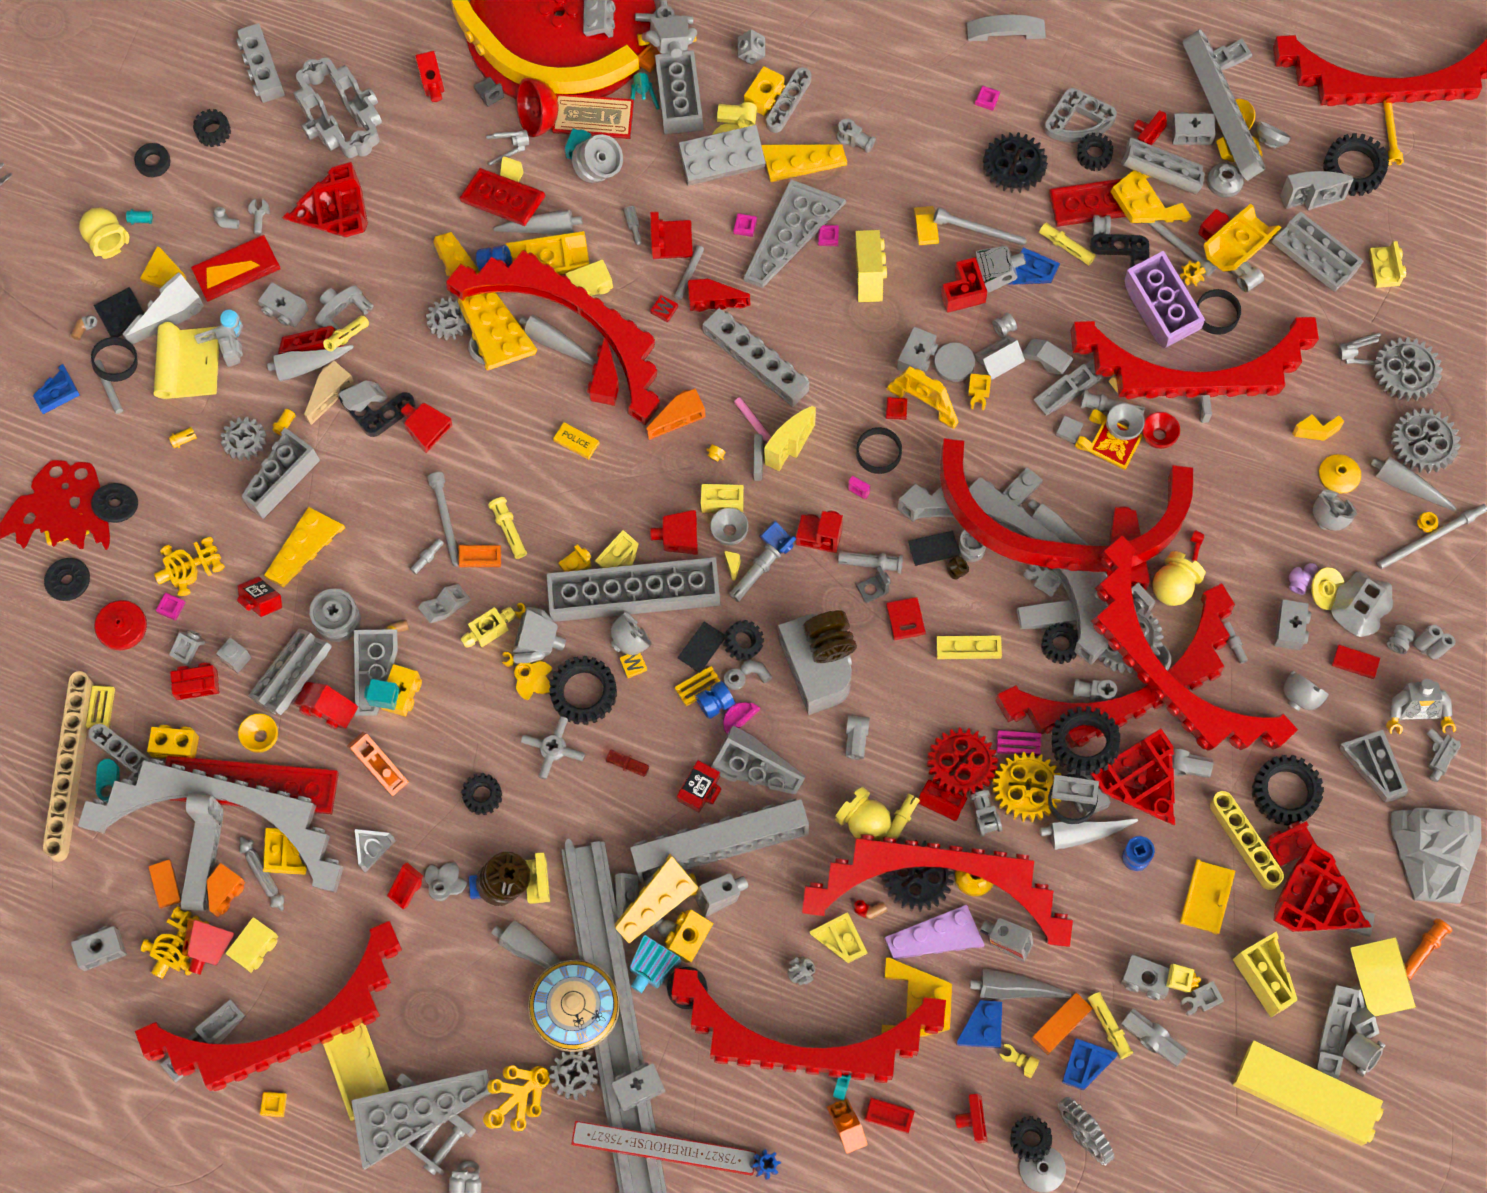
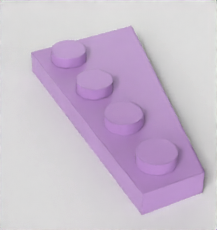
M967 905L885 937V942L893 959L916 957L932 953L938 954L954 950L960 951L968 948H982L985 946Z

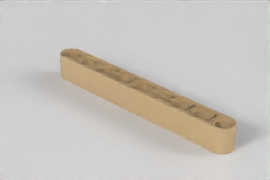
M82 671L74 672L68 682L43 842L44 853L56 862L65 860L69 853L88 729L86 721L92 686H94L93 681ZM82 680H85V683L81 687H78V683ZM82 700L80 706L74 707L76 702ZM75 721H79V724L76 727L71 728L72 724ZM76 741L75 746L68 749L69 744ZM73 762L69 769H65L67 763ZM65 783H69V787L62 790V786ZM66 803L65 809L58 811L59 807ZM63 824L62 830L55 833L56 827ZM56 846H60L59 851L55 854H52L53 848Z

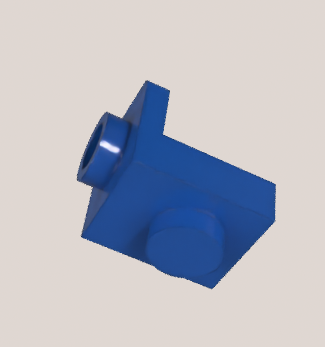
M776 521L772 522L760 535V538L766 544L774 547L780 554L789 552L794 546L792 543L796 540L794 536H789Z

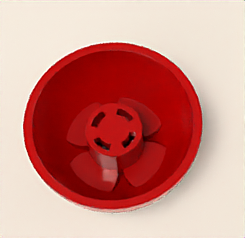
M524 78L520 82L517 91L518 116L523 130H527L528 136L538 137L549 131L555 124L559 112L558 99L553 89L545 82L536 78Z

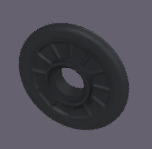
M111 483L100 487L94 493L91 506L95 515L101 520L118 523L134 515L138 508V497L130 487L124 484ZM113 499L121 502L118 506L109 505V502Z
M63 558L54 562L48 568L44 577L46 591L51 597L60 601H70L78 598L86 591L90 583L88 567L82 561L75 558ZM65 575H72L70 583H62V578Z

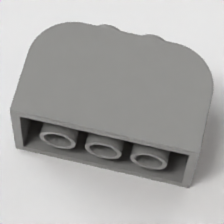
M809 614L778 625L779 642L808 715L842 703L848 697L851 685L852 660L850 655L829 663H816L813 661V653L810 652V645L812 643L806 640L803 624L819 614Z

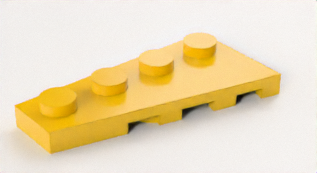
M842 144L761 145L770 182L847 165Z
M308 507L264 575L265 578L284 588L303 569L302 567L309 560L312 561L317 556L318 551L327 546L338 532L341 533L345 529V526Z

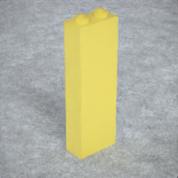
M1252 1041L1249 1044L1233 1083V1086L1360 1146L1372 1141L1375 1130L1372 1129L1375 1120H1380L1384 1110L1381 1108L1382 1100L1256 1041Z

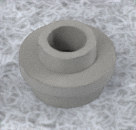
M731 669L726 672L724 683L729 689L738 690L745 684V675L739 669ZM737 676L739 679L733 682L731 677Z

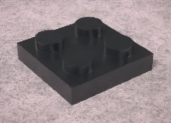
M130 287L93 305L111 337L123 335L138 315H144Z

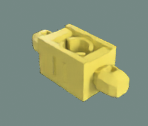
M494 607L470 622L468 626L471 633L467 632L461 638L464 646L471 647L478 641L480 646L484 647L509 631L506 622L509 623L515 618L516 614L511 607L505 608L499 614ZM488 624L493 625V628L490 630L483 629Z

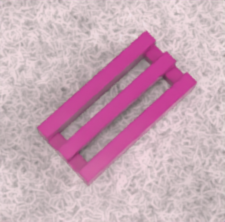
M997 732L998 754L1016 753L1017 755H1022L1025 752L1026 755H1031L1034 752V756L1041 755V733ZM1002 737H1003V738L1034 739V740H1036V741L1009 740V739H1002ZM1001 744L1015 746H1034L1036 747V750L1004 748L1001 747Z

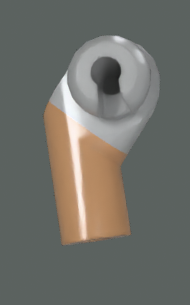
M92 315L80 318L72 331L71 337L75 340H80L84 331L96 327L97 318Z

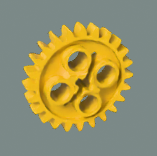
M1023 752L1021 758H1019L1015 753L1013 761L1007 757L1005 760L1006 765L1001 763L999 765L1001 771L995 772V776L999 779H993L992 784L997 787L993 788L992 793L999 794L994 800L1002 801L999 809L1006 807L1005 815L1011 812L1014 813V820L1019 815L1022 822L1025 821L1026 817H1029L1032 823L1035 816L1041 821L1043 813L1048 817L1051 814L1048 805V795L1053 785L1054 775L1061 776V773H1054L1057 766L1050 767V759L1043 762L1042 754L1035 758L1034 752L1031 753L1030 757H1027L1026 753ZM1020 771L1024 777L1021 779L1015 778L1013 772ZM1035 775H1043L1046 781L1038 782L1035 779ZM1026 784H1030V790H1026ZM1018 792L1021 798L1015 800L1010 796V793ZM1038 795L1042 797L1043 802L1035 803L1032 800V796ZM1052 798L1053 806L1057 809L1055 803H1060L1061 800Z

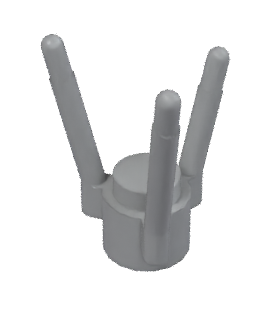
M527 130L487 135V139L511 138L513 146H517V148L488 162V165L491 166L501 161L503 156L510 157L518 152L525 151V146L529 145Z
M1381 333L1339 344L1338 353L1340 360H1346V364L1376 365L1372 360L1354 359V356H1358V347L1379 342L1377 337H1380Z

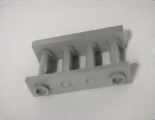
M403 1073L397 1079L401 1084L399 1089L417 1085ZM458 1115L448 1119L454 1125L452 1128L454 1131L432 1160H429L420 1152L442 1124L423 1134L413 1147L410 1144L405 1145L408 1150L426 1163L424 1168L433 1175L436 1172L441 1175L444 1174L445 1171L438 1166L458 1139L464 1137L465 1134L471 1138L476 1131Z

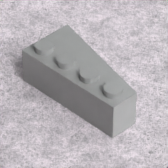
M285 427L281 432L282 436L279 441L275 442L272 446L271 454L262 462L261 470L257 475H254L241 496L248 508L262 519L320 461L311 446Z

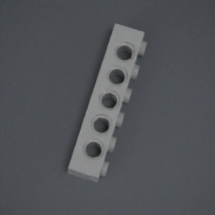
M719 308L703 323V333L790 406L794 407L809 392L808 378L804 374L796 372L791 363L779 358L778 353L774 349H768L758 336L754 337L750 334L745 325H739L729 312H724ZM724 330H731L732 332H730V333H724L723 331H724ZM740 342L747 343L744 346L738 345ZM759 354L761 357L754 358L753 355ZM769 367H776L777 369L771 371V370H769L768 368H769ZM790 379L792 382L785 383L783 380Z

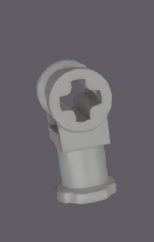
M843 119L839 122L837 140L841 144H848L853 148L857 145L865 149L866 153L871 151L876 137L864 134L862 128L850 119Z
M1075 678L1073 698L1077 696L1090 698V701L1094 702L1105 701L1104 699H1107L1106 701L1112 700L1116 697L1117 686L1111 680H1093V683H1089Z
M988 790L979 791L970 796L977 810L974 815L980 837H983L985 833L1002 831L1001 820L995 806L991 807Z

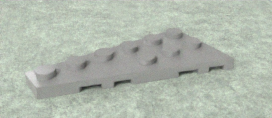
M488 1070L351 1100L363 1170L492 1094L487 1089V1084L490 1081Z

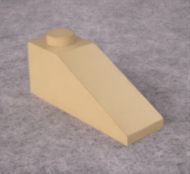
M335 361L324 366L316 381L304 413L310 425L339 399V393L342 389L350 388L355 384L351 374Z

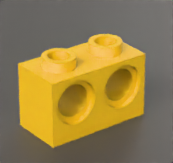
M168 725L151 727L147 752L152 758L166 759L167 756L195 758L199 736L190 727H180V729H172ZM167 737L166 743L159 745V741ZM189 739L187 745L180 747V743L183 740Z

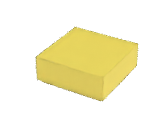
M1170 964L1166 987L1190 992L1194 970Z

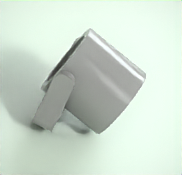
M1358 1032L1348 1042L1344 1049L1343 1057L1358 1066L1359 1068L1356 1073L1363 1077L1366 1072H1370L1377 1064L1385 1044L1380 1041L1375 1043Z

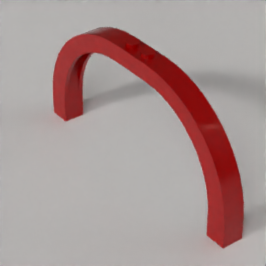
M944 438L940 458L942 491L950 511L959 524L974 539L1004 557L1025 564L1048 567L1050 569H1068L1070 571H1111L1102 565L1101 559L1098 556L1108 546H1090L1034 539L1013 532L994 521L977 504L968 489L963 468L965 441ZM1172 465L1168 476V503L1165 514L1148 532L1128 541L1136 549L1132 558V567L1148 561L1159 554L1173 541L1180 531L1193 496V467Z

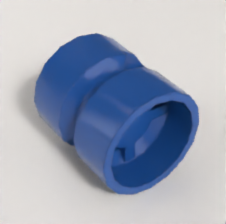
M507 245L495 246L493 250L490 247L477 250L476 261L479 271H481L491 257L496 260H502L507 264L508 268L512 264L511 252Z
M721 680L712 685L710 691L703 690L695 695L698 705L708 719L718 715L720 709L726 710L735 705L730 691Z
M1136 836L1130 839L1122 853L1124 865L1132 871H1142L1147 868L1155 853L1153 843L1143 836Z

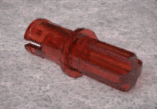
M612 749L607 755V763L623 768L625 772L628 770L645 777L649 771V765L633 759L631 755L626 756Z

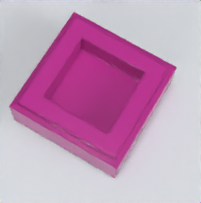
M982 86L975 105L993 111L1000 96V91Z
M737 213L733 230L734 234L753 237L757 217Z
M823 225L819 229L818 246H838L839 225Z
M852 476L848 483V490L863 499H867L870 494V485Z
M165 593L155 611L176 621L185 605V601Z

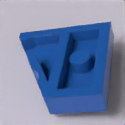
M1023 247L1021 253L1023 252L1026 264L1016 267L1018 278L1008 284L1052 283L1060 263Z
M64 364L58 367L60 371L53 379L49 377L44 386L33 395L42 414L80 396Z
M980 1000L961 1033L957 1046L1001 1048L1002 1002Z

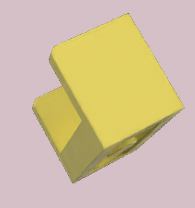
M702 484V513H717L724 508H735L743 512L744 485Z

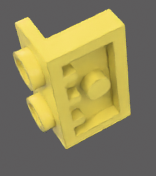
M1393 241L1389 247L1370 248L1369 250L1376 288L1400 286L1403 278L1406 277V267L1402 266L1401 259L1403 254L1402 249L1398 246V241Z
M535 853V859L525 860L530 868L531 875L527 887V900L529 904L550 902L547 860L544 853Z

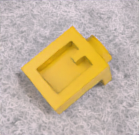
M578 544L575 545V551L558 563L559 567L564 572L589 569L591 567V555L586 548L581 549Z

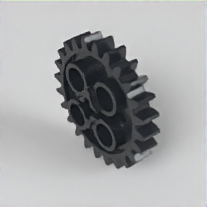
M1009 132L1008 138L1003 134L1001 135V140L995 138L994 144L989 143L988 149H985V156L983 157V170H986L985 176H990V183L996 181V188L1003 185V191L1008 187L1011 193H1013L1014 188H1017L1018 192L1021 193L1023 187L1027 191H1029L1030 185L1036 187L1037 182H1041L1042 176H1045L1048 165L1047 155H1044L1045 148L1040 149V142L1034 144V137L1028 140V134H1025L1022 138L1019 132L1016 137H1013L1012 133ZM1022 149V151L1019 154V160L1016 161L1012 175L1008 176L1011 171L1012 165L1015 162L1018 150Z
M926 840L923 841L922 846L927 845ZM928 867L904 868L909 873L905 877L899 876L897 870L882 875V880L888 881L884 884V889L891 888L888 892V897L896 896L894 903L901 900V908L908 904L910 905L911 912L914 906H918L919 912H922L923 906H926L930 911L931 903L938 907V899L946 900L944 893L950 894L951 892L948 886L953 885L954 881L949 878L954 876V872L948 871L949 868L934 867L928 871H925ZM915 872L917 874L923 873L922 879H920L919 877L913 879ZM929 875H936L940 881L938 883H931L927 877ZM909 880H912L905 887L901 886V884L906 883ZM916 886L920 888L921 893L913 895L909 889Z

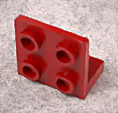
M650 212L653 259L692 257L691 220L663 221V219H659V212Z

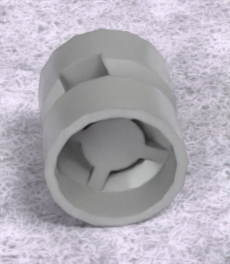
M965 529L961 533L958 548L960 556L967 562H977L985 555L986 547L974 539Z

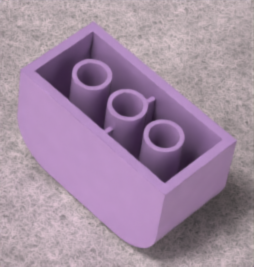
M1164 251L1127 270L1125 286L1128 294L1153 337L1162 348H1167L1202 329L1205 319Z

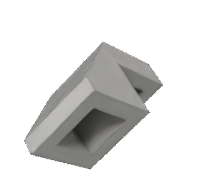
M1032 338L1022 352L1025 359L1040 361L1047 372L1063 375L1073 360L1070 355L1049 341Z
M456 584L444 587L436 599L424 601L418 608L429 623L445 620L471 599L461 586Z
M1355 985L1351 988L1359 990L1349 1027L1354 1035L1359 1032L1367 1038H1371L1379 1034L1376 1018L1365 1007L1361 989Z

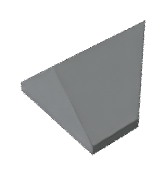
M355 829L359 867L366 873L396 842L394 837L387 832Z

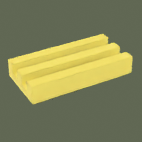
M92 686L86 721L87 728L90 729L96 724H103L109 728L115 694L114 687ZM98 691H101L96 722H93ZM106 691H108L103 723H101L105 704Z

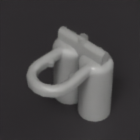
M1431 625L1415 639L1413 646L1419 649L1421 654H1426L1434 660L1444 655L1456 642L1452 635L1444 634L1439 626Z
M472 1161L460 1163L457 1171H452V1176L449 1178V1193H481L480 1166ZM464 1167H473L475 1171L468 1172V1170L465 1169L463 1171L462 1169Z

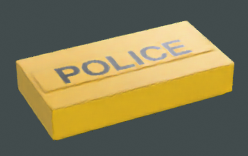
M565 422L553 438L554 442L588 460L599 445V440Z

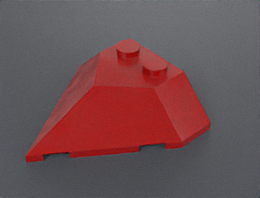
M352 162L332 167L327 172L328 175L321 182L318 181L296 203L297 206L290 213L287 212L282 217L284 220L342 237L365 232L368 220L363 192Z
M1162 728L1119 754L1112 766L1108 764L1107 770L1103 771L1100 768L1099 774L1094 772L1090 774L1094 781H1099L1098 787L1102 793L1175 826L1173 804H1175L1174 768L1172 764L1174 749Z
M1312 843L1294 866L1275 904L1273 921L1292 932L1372 927L1368 919L1366 920L1362 914L1361 906L1344 875H1341L1333 855Z

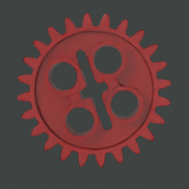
M959 727L958 733L950 729L949 736L943 732L942 740L936 737V745L931 744L930 750L932 752H928L927 758L931 759L927 761V766L932 767L929 769L928 774L935 775L932 782L940 781L938 788L947 787V794L954 790L955 797L959 792H962L963 797H966L968 791L972 795L975 793V789L983 791V785L989 787L990 781L988 779H994L995 775L992 772H996L998 768L994 765L997 764L998 758L993 757L996 755V750H989L992 747V742L985 744L986 736L978 738L979 731L972 735L970 734V728L967 729L966 733H963L961 727ZM964 745L967 749L959 751L956 746ZM972 749H975V750H976V751H974L973 753H971V754L968 756L969 752H970ZM967 757L966 764L963 762V763L957 768L958 762H959V761H960V762L964 761V759ZM976 758L981 759L983 764L976 765L972 760ZM949 760L952 762V765L945 766L942 764V761ZM957 768L956 772L952 776H950L949 773L953 772ZM966 774L969 779L961 780L958 775Z

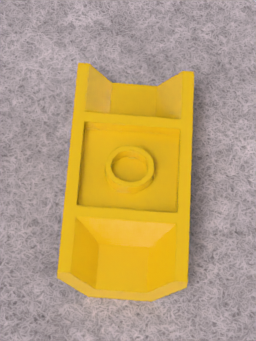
M1250 203L1204 243L1203 246L1207 260L1223 272L1236 270L1242 263L1249 260L1266 245L1282 227L1279 225L1268 227L1256 217L1254 206Z
M584 231L505 243L511 252L512 263L524 250L527 253H533L538 258V261L544 265L549 264L559 275L590 264Z

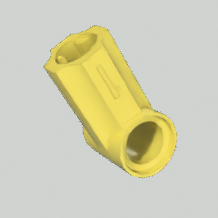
M744 102L740 106L719 104L717 122L735 123L741 127L753 126L756 121L757 106L749 102Z

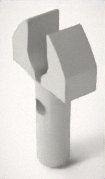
M254 199L249 204L248 211L250 214L255 215L254 233L260 235L262 233L263 216L270 214V207L262 199V207L257 210V201Z

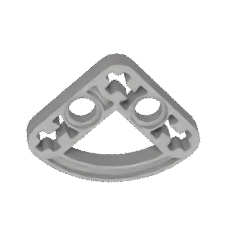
M1070 88L1064 93L1047 119L1045 133L1055 140L1077 143L1080 142L1082 137L1085 139L1087 134L1091 137L1094 132L1095 136H1098L1099 133H1105L1115 122L1117 112L1114 107L1076 88ZM1075 96L1076 99H1073L1071 105H1069V98ZM1089 103L1093 104L1095 106V109L1087 110L1085 108V105ZM1064 109L1069 114L1067 116H1060L1058 111ZM1075 112L1099 123L1085 130H1065ZM1058 121L1057 128H1054V130L1050 129Z

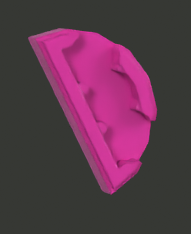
M738 702L731 706L724 715L723 725L725 733L728 734L732 726L740 729L760 711V707L754 703Z

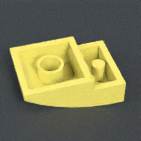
M811 406L797 413L775 432L764 448L765 465L780 472L789 455L797 458L815 426V407Z
M1396 937L1350 948L1367 1009L1374 1016L1416 1008Z

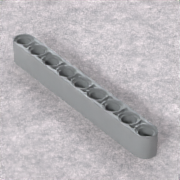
M1199 29L1184 39L1183 45L1239 171L1249 181L1266 168L1205 33Z

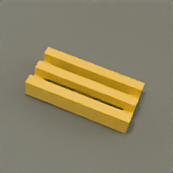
M712 666L677 685L675 690L684 705L688 706L697 700L695 695L688 699L685 696L713 680L715 683L720 680ZM709 674L711 675V676L707 677L706 679L702 680L701 682L695 684L694 686H692V687H690L689 689H687V690H685V691L682 692V690H684L685 688L689 687L690 685L696 683L697 681H699V680H701L702 678L708 676ZM712 685L703 690L710 691Z

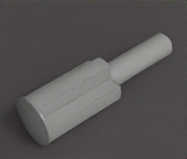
M628 206L623 211L628 227L633 231L635 242L637 245H640L642 241L638 231L640 226L635 207Z

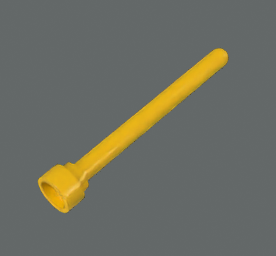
M1385 100L1383 104L1390 149L1387 161H1389V165H1392L1391 162H1397V165H1401L1404 162L1403 153L1397 147L1392 104L1386 103Z

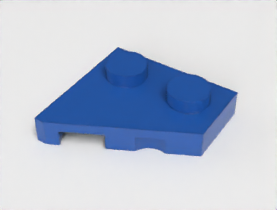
M1076 1038L1062 1083L1084 1091L1117 1057L1118 1053Z

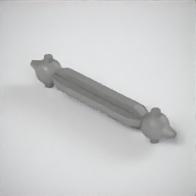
M240 837L239 852L246 853L247 862L266 895L271 898L270 906L283 911L285 896L278 894V888L269 872H263V862L258 853L253 850L254 842Z

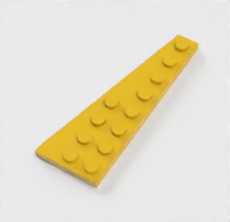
M452 232L435 236L433 243L440 260L442 259L444 262L447 276L450 277L460 264L473 268L477 274L480 272ZM496 292L469 296L464 301L458 298V304L466 323L469 324L472 330V338L477 342L479 347L478 353L483 357L486 370L536 354L537 348Z

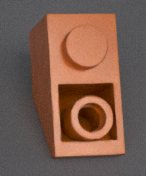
M222 863L217 866L207 879L209 910L217 918L228 911L230 902L235 896L237 897L242 893L246 883L240 876Z
M848 1098L827 1106L828 1113L846 1154L868 1145L861 1123Z

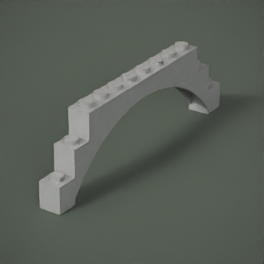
M980 477L968 488L982 510L1003 527L1030 538L1063 542L1054 532L1047 530L1038 519H1033L1028 515L1024 508L1017 506L1006 494L1000 493L995 489L991 482L985 481ZM915 483L898 502V510L913 522L917 518L954 517L947 505L942 487L931 496L927 489ZM1052 569L1063 584L1073 605L1078 630V642L1074 652L1091 665L1109 645L1104 635H1100L1095 631L1094 624L1091 622L1094 617L1108 606L1101 599H1097V591L1094 589L1107 577V574L1105 572Z
M151 758V762L143 761L136 786L135 781L122 779V782L114 781L108 804L106 801L94 799L93 802L85 801L78 827L105 834L107 827L137 809L170 799L187 798L189 793L212 795L215 799L246 807L263 816L286 835L305 861L313 878V887L337 893L344 867L338 865V860L326 858V861H323L330 836L324 834L325 830L312 827V830H309L316 805L311 803L310 798L299 796L298 799L290 798V793L277 791V794L270 793L269 788L256 785V789L247 787V782L235 780V783L227 782L226 777L214 774V778L206 776V772L193 769L192 773L184 771L185 767L172 764V767L164 766L163 761Z

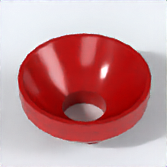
M1152 413L1145 419L1142 435L1150 446L1165 449L1172 446L1178 440L1180 425L1177 419L1169 413ZM1156 430H1161L1165 433V438L1162 440L1156 439L1153 433Z

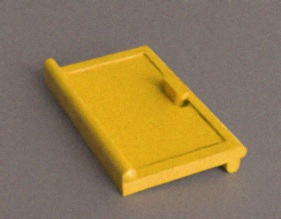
M1196 859L1180 924L1209 931L1216 935L1219 934L1235 871Z

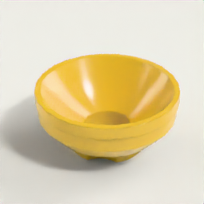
M260 713L253 714L241 723L238 737L243 747L247 750L260 753L269 750L276 743L278 728L270 716ZM259 731L267 733V737L263 742L255 740V735Z
M955 871L956 884L966 895L982 896L988 893L994 885L982 878L973 879L969 873Z

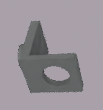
M491 77L474 86L487 107L504 98L502 85L500 83L496 85Z
M881 566L876 567V576L857 584V588L865 603H868L888 594L891 581L888 574L883 572ZM867 585H874L877 588V592L874 595L866 594L864 589Z

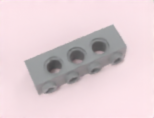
M254 24L237 30L240 38L236 40L240 50L244 49L245 51L242 57L245 65H249L251 68L247 71L250 80H255L256 84L253 85L256 96H261L263 103L285 96L260 24Z

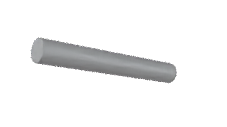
M702 246L696 247L674 295L678 300H682L688 286V280H691L704 251Z
M101 360L94 361L100 370L106 372ZM100 378L115 413L123 412L111 382Z

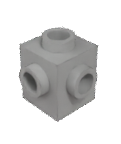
M751 29L738 37V58L752 65L765 57V37Z

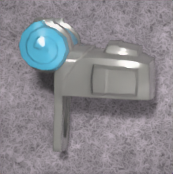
M225 310L220 316L221 326L197 334L195 339L198 344L218 339L226 365L231 367L239 364L240 357L243 356L241 342L237 340L242 331L243 324L238 313L233 310Z

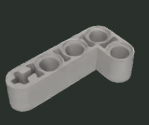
M93 725L89 730L90 739L100 749L132 772L127 779L135 781L136 786L143 761L151 762V760L105 725ZM99 735H105L108 738L105 742ZM121 744L120 750L113 752L115 746ZM133 757H138L135 763L129 764Z

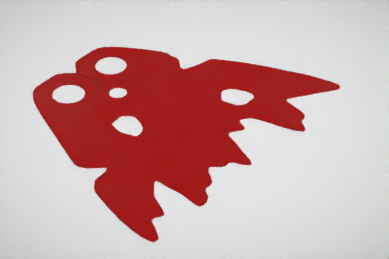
M52 460L47 463L32 480L31 488L34 490V493L20 496L0 522V539L16 533V543L20 544L23 549L27 546L32 533L36 529H40L41 533L49 531L53 547L59 541H64L68 538L71 544H76L79 549H84L87 530L93 534L95 543L102 542L105 550H108L110 545L109 523L98 518L92 510V497L100 488L94 466L88 462H76L71 466L64 460ZM53 467H61L63 470L61 476L57 478L50 476V470ZM80 468H84L88 472L87 477L82 480L75 478V472ZM68 483L69 487L62 489V484ZM72 497L80 498V504L77 509L72 508L70 505ZM32 512L36 516L33 523L25 524L23 522L24 518L28 513Z

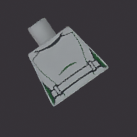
M1008 246L976 251L979 268L988 293L1018 278L1016 267L1026 264L1023 252L1012 255Z

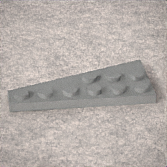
M790 180L744 276V281L763 288L819 229L846 204V199Z

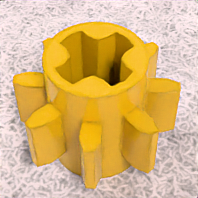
M1189 260L1186 266H1181L1184 273L1180 274V278L1186 279V286L1191 283L1196 287L1200 280L1204 281L1202 274L1206 271L1205 268H1200L1201 264L1199 261L1195 264Z

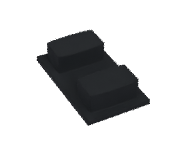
M953 531L908 540L915 566L960 556Z
M704 621L677 658L700 673L723 643L725 634Z

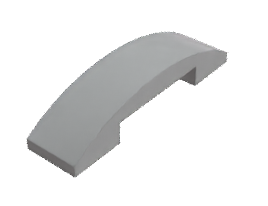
M996 15L967 22L968 41H987L988 36L1026 35V39L1046 38L1045 22L1037 17Z
M1337 984L1334 988L1324 1022L1316 1070L1339 1079L1344 1058L1342 1054L1352 1012L1354 1013L1359 990Z

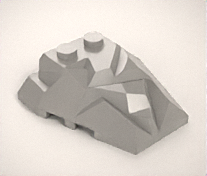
M1415 808L1413 811H1392L1391 835L1393 841L1395 840L1398 846V856L1400 861H1403L1406 869L1405 876L1414 901L1460 904L1482 840L1481 818L1475 815H1467L1465 811Z

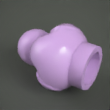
M1313 563L1307 564L1304 570L1301 567H1295L1289 574V581L1291 583L1289 589L1294 593L1304 595L1306 590L1311 589L1312 580L1319 571L1318 567Z

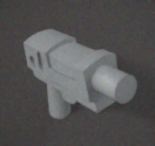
M1432 728L1427 735L1435 742L1432 746V751L1436 752L1428 767L1433 770L1430 779L1438 782L1439 778L1445 775L1449 763L1456 756L1461 744L1460 741H1456L1448 734L1443 739Z

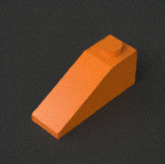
M696 388L682 391L646 428L649 440L706 417L704 405Z
M361 732L347 745L349 750L391 796H394L409 782L367 733Z

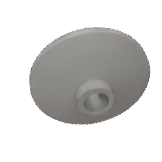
M1052 1147L1049 1154H1045L1042 1160L1038 1158L1037 1162H1033V1159H1029V1162H1026L1025 1158L1022 1157L1019 1170L1023 1182L1036 1192L1046 1193L1053 1191L1061 1185L1065 1178L1066 1166L1064 1159ZM1040 1164H1046L1048 1170L1046 1172L1040 1171Z

